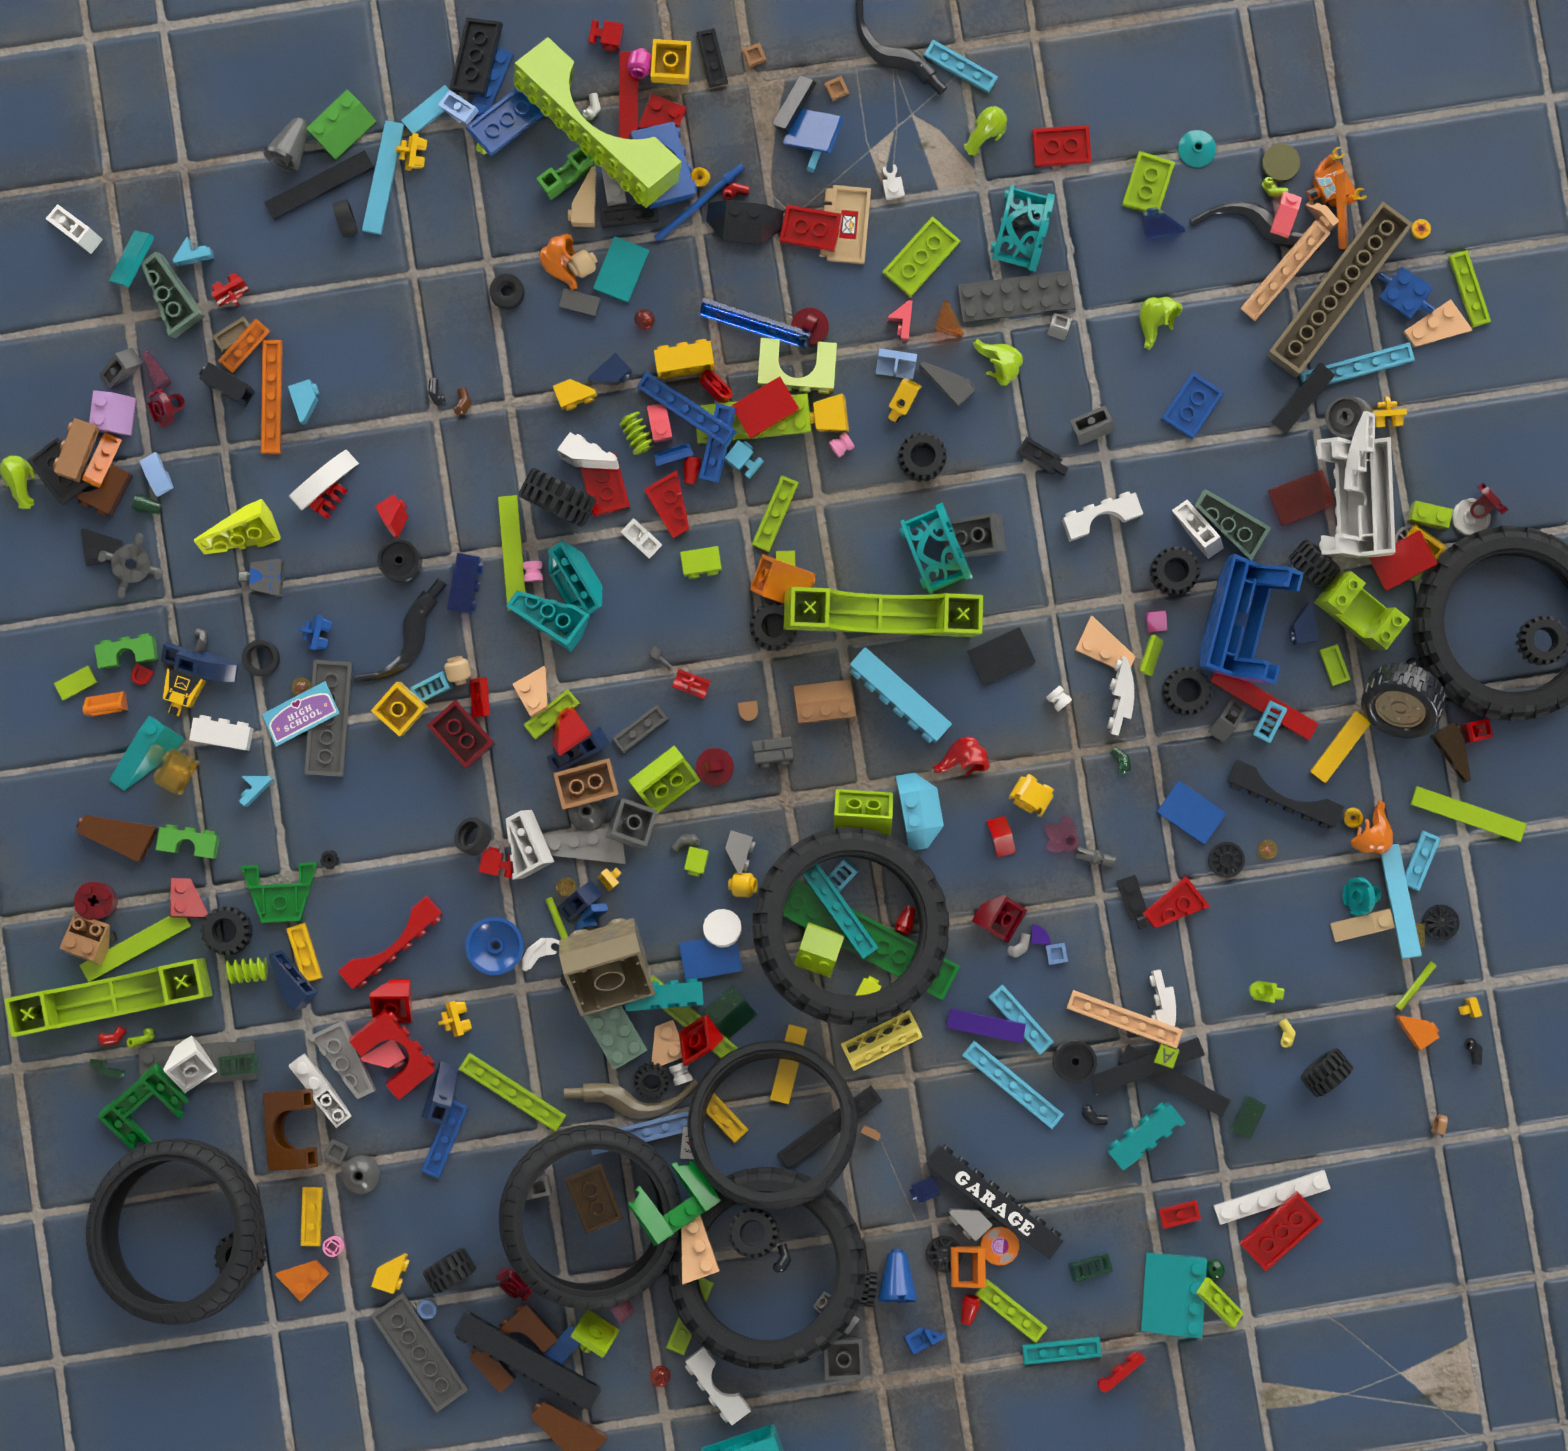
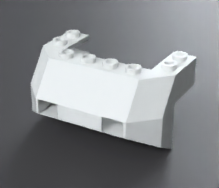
M1340 437L1317 440L1316 454L1318 459L1335 463L1333 474L1336 479V488L1334 490L1337 504L1335 508V515L1337 517L1335 537L1321 536L1319 547L1322 555L1335 558L1393 555L1396 551L1391 437L1375 439L1374 452L1367 453V472H1359V491L1353 492L1344 490L1345 469L1352 441Z

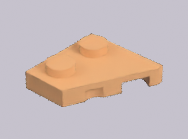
M1313 201L1305 204V207L1314 218L1329 232L1339 222L1327 206L1320 203L1314 204Z
M545 666L513 683L531 718L548 709L547 669Z
M674 1020L655 1026L651 1062H654V1065L659 1063L662 1066L682 1058L679 1033Z

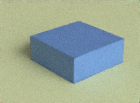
M1065 943L1045 946L1048 965L1068 962Z

